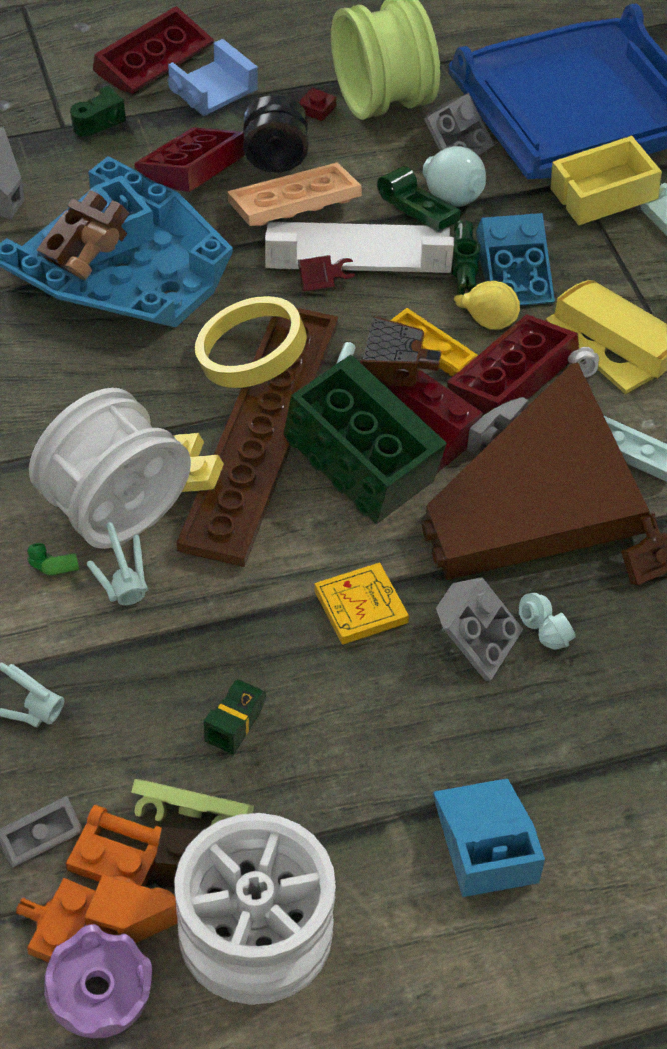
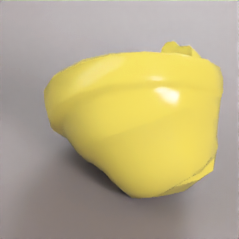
M486 281L475 286L469 293L454 297L458 307L467 309L480 326L489 330H502L510 327L517 320L520 312V301L516 293L503 282Z

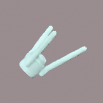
M108 522L106 527L120 569L113 574V580L110 583L93 561H88L87 566L105 588L111 602L117 600L120 605H132L141 601L145 596V592L148 591L144 580L140 537L137 534L133 536L136 571L134 572L133 569L127 566L113 523Z
M0 663V670L30 691L24 703V707L28 709L29 714L0 708V717L26 722L36 728L40 726L42 721L48 725L52 724L63 708L64 698L43 687L14 664L7 666L4 663Z

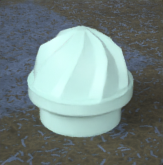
M562 612L554 617L551 614L548 615L539 626L540 642L551 649L566 648L569 646V641L576 638L573 628Z

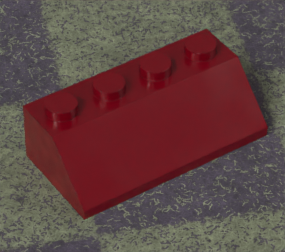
M420 369L416 385L412 387L386 386L447 443L437 473L467 449L469 430L482 417L480 410Z

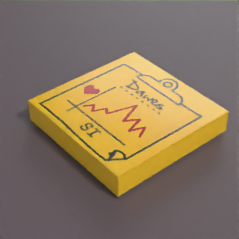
M380 562L314 583V591L342 645L407 624L409 621V615Z

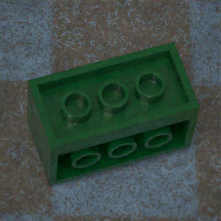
M351 354L291 395L283 432L287 442L293 448L301 451L308 458L313 468L326 475L332 481L335 489L340 493H344L355 503L359 512L364 516H368L375 524L381 522L434 482L447 444Z

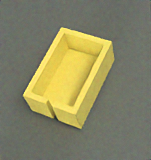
M629 136L553 161L551 190L562 205H566V210L576 223L582 225L658 199L662 171L634 137Z

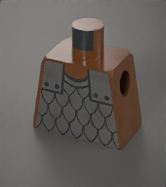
M373 316L362 365L385 386L412 387L416 385L419 368L439 371L442 351L423 349L425 332L422 329Z

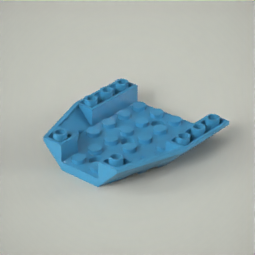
M109 156L88 172L90 189L122 175L153 211L154 240L91 265L92 272L86 281L44 259L36 250L44 240L42 232L61 215L23 246L8 238L0 243L1 268L59 300L172 327H177L215 292L233 253V247L177 191L150 180L140 172ZM168 290L177 291V292L164 293L165 291H168Z

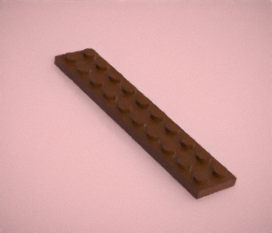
M296 308L307 334L306 344L301 355L287 370L275 378L258 385L241 388L214 452V455H219L224 463L214 489L198 491L177 540L178 552L245 567L291 449V445L283 435L291 395L319 376L338 327V316ZM278 316L271 317L253 362L269 355L283 343L291 328L290 320Z

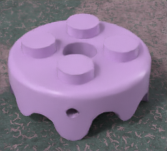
M97 925L84 926L69 940L58 945L51 955L44 980V993L48 1009L59 1024L78 1036L107 1038L119 1034L133 1025L141 1016L147 1004L152 980V965L150 959L141 953L133 939L128 935L108 934L103 932ZM92 977H101L108 982L109 989L104 994L94 995L86 989L85 983Z

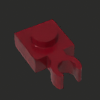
M330 255L298 259L302 291L334 287L333 277L353 278L355 273L344 274L342 272V265L346 262H353V260L342 258L336 263L331 264Z

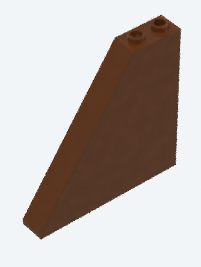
M577 362L572 363L426 505V520H423L421 525L425 540H431L433 544L432 557L436 568L441 567L446 580H451L644 534L645 530L640 517L649 514L650 511Z

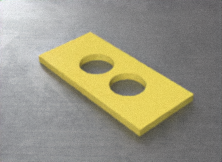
M554 314L546 318L545 321L578 333L579 349L582 347L592 348L594 353H597L599 356L597 370L624 394L655 378L629 361L625 363L611 361L605 355L606 347L596 341L586 339L581 332L556 318Z

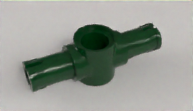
M463 220L456 222L454 225L455 241L451 273L457 277V293L459 295H464L465 289L469 293L477 286L475 276L478 273L481 248L480 244L473 239V224L470 221H466V227H463Z

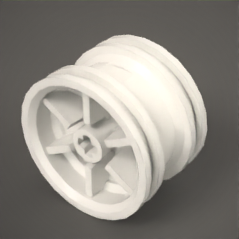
M263 813L239 814L220 820L203 830L187 846L178 863L174 880L179 948L185 965L195 979L210 992L232 1002L250 1005L265 1004L291 997L311 983L322 970L330 954L333 937V908L336 885L334 868L327 851L317 838L301 825L276 815ZM212 889L220 890V892L208 894ZM294 912L303 915L302 920L298 923H295L290 918ZM220 927H226L230 936L221 937L216 933V930ZM272 942L271 945L262 946V945H265V944H268V943Z

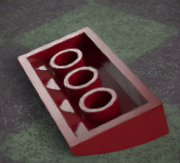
M175 6L94 54L92 70L116 88L133 94L169 72L168 64L172 62L177 66L214 44V39Z
M192 127L136 161L134 166L138 172L156 183L172 189L191 192L245 156L243 150L244 134L240 131Z
M526 314L448 380L447 387L480 410L482 415L518 398L523 397L528 400L569 364V355L579 349L578 333Z

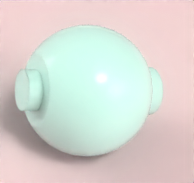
M461 146L445 148L435 156L429 157L423 166V176L426 178L430 193L454 207H462L472 203L485 188L486 170L480 157L468 148Z

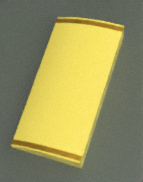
M594 280L583 281L571 287L557 298L554 314L556 318L657 379L667 371V324Z

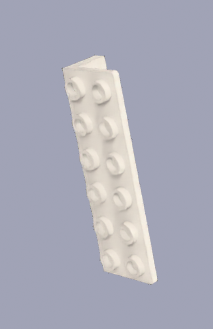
M268 222L265 236V268L299 269L298 259L330 255L331 264L336 263L342 258L353 260V262L344 263L342 270L451 273L454 239L450 237L449 227L437 232L428 226Z

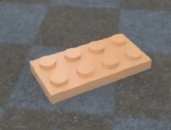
M337 162L227 191L230 205L249 226H263L271 220L292 218L297 213L308 210L318 211L323 209L324 206L334 203L350 202L353 198L362 196L361 184Z

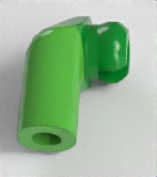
M43 543L31 544L27 549L29 555L27 561L30 566L46 575L53 576L79 570L76 553L54 557L46 552L47 550Z

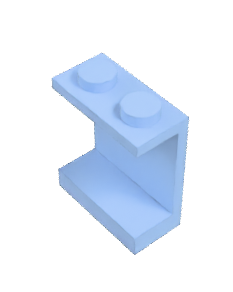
M224 39L214 42V62L189 74H186L173 62L168 64V85L171 91L177 93L190 107L195 108L203 116L258 90L257 66Z

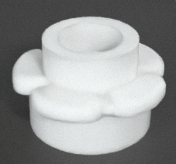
M582 347L569 355L568 362L570 364H568V367L572 363L578 362L585 378L590 377L598 369L599 356L597 353H594L592 348Z

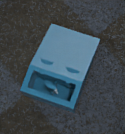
M122 175L90 189L107 201V205L102 210L103 213L111 201H116L124 206L129 215L121 226L127 233L123 241L118 240L112 252H100L89 266L154 240L153 211ZM89 191L78 201L82 202L86 195L89 193ZM59 218L42 232V237L44 239L51 231L53 226L56 224V222L59 220Z
M543 213L481 218L476 229V237L481 247L479 259L485 281H498L510 286L516 293L520 306L554 303L555 298Z
M508 778L433 792V798L462 897L540 883L545 858L534 824Z

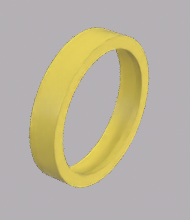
M254 297L232 304L213 316L201 329L196 339L195 353L206 377L213 383L228 388L250 387L269 381L287 370L301 355L306 344L307 334L299 312L292 303L278 297ZM263 316H278L291 321L289 334L283 343L269 355L255 362L238 366H225L217 364L208 358L216 341L228 330L242 322Z

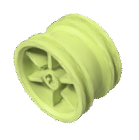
M385 0L380 11L372 13L364 5L341 8L335 12L331 26V48L334 68L346 104L357 118L364 120L372 116H381L387 112L391 102L399 101L407 108H415L434 102L440 85L439 53L430 19L419 0Z

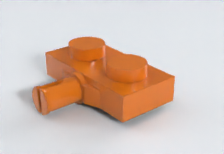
M63 878L54 897L45 906L23 897L18 904L16 914L37 922V930L27 947L28 954L49 963L54 949L73 937L82 927L86 926L84 917L95 890Z

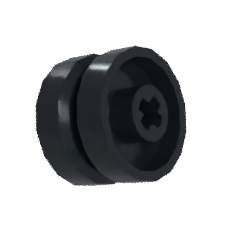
M281 95L261 97L249 105L243 118V150L247 160L254 167L265 172L280 173L292 170L302 163L307 156L309 147L308 120L304 108L296 100Z

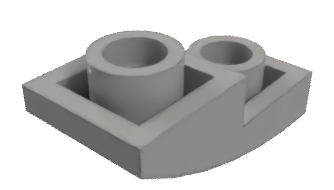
M522 397L509 401L481 417L470 427L467 451L476 456L482 452L527 408L528 400Z

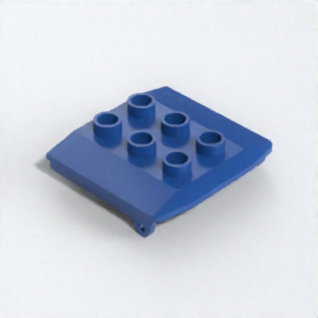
M637 3L627 5L621 18L576 23L489 45L471 52L468 46L459 47L455 51L453 60L449 63V75L464 95L469 93L480 117L526 179L551 178L553 161L629 136H633L647 154L667 149V55L645 29L643 12Z

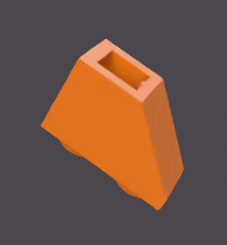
M102 875L84 917L86 926L97 925L103 932L112 935L126 934L135 943L178 924L176 900L172 892L164 888L150 889L139 886L131 879L121 876L112 878Z

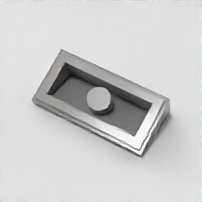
M65 796L0 828V848L11 868L82 833L83 828L68 797Z

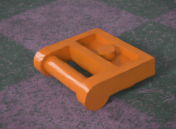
M94 805L88 815L87 823L66 862L67 871L100 882L102 875L112 878L118 876L126 877L134 881L136 885L145 887L155 868V859L162 827L156 826L153 829L107 813V808ZM104 828L147 843L148 846L145 851L99 836V833Z

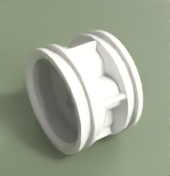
M105 388L78 399L50 423L32 452L29 463V477L33 486L43 494L49 503L59 507L69 517L72 527L91 546L106 549L113 548L106 527L108 522L113 523L120 545H123L132 539L135 534L138 535L156 524L168 512L187 482L191 459L188 450L170 432L162 428H152L147 410L129 392L120 388Z

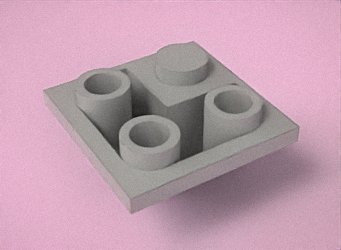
M469 93L446 102L429 112L424 118L440 151L452 146H461L480 155L494 146Z
M0 127V217L12 219L24 202L23 186L5 129Z
M483 577L452 583L436 607L442 627L485 681H491L523 631V628Z

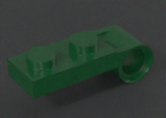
M402 166L380 177L377 181L378 192L385 201L437 232L460 221V210L418 187L414 172L407 166Z

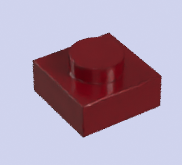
M311 88L298 103L304 108L306 116L323 121L336 107L337 97Z

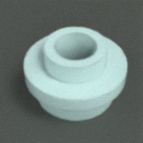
M532 592L525 594L521 598L519 615L527 627L537 629L548 615H552V606L546 596Z

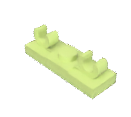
M134 779L131 792L144 796L136 803L135 816L143 817L145 807L153 803L157 808L156 821H163L166 817L167 807L164 802L179 806L178 813L186 816L201 818L202 811L218 814L212 820L211 825L239 814H251L254 810L253 805L140 779Z

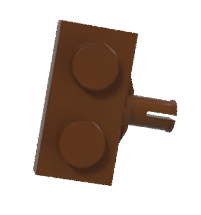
M655 513L640 517L646 538L639 544L621 551L630 582L634 585H640L667 573V532L662 533L659 531Z

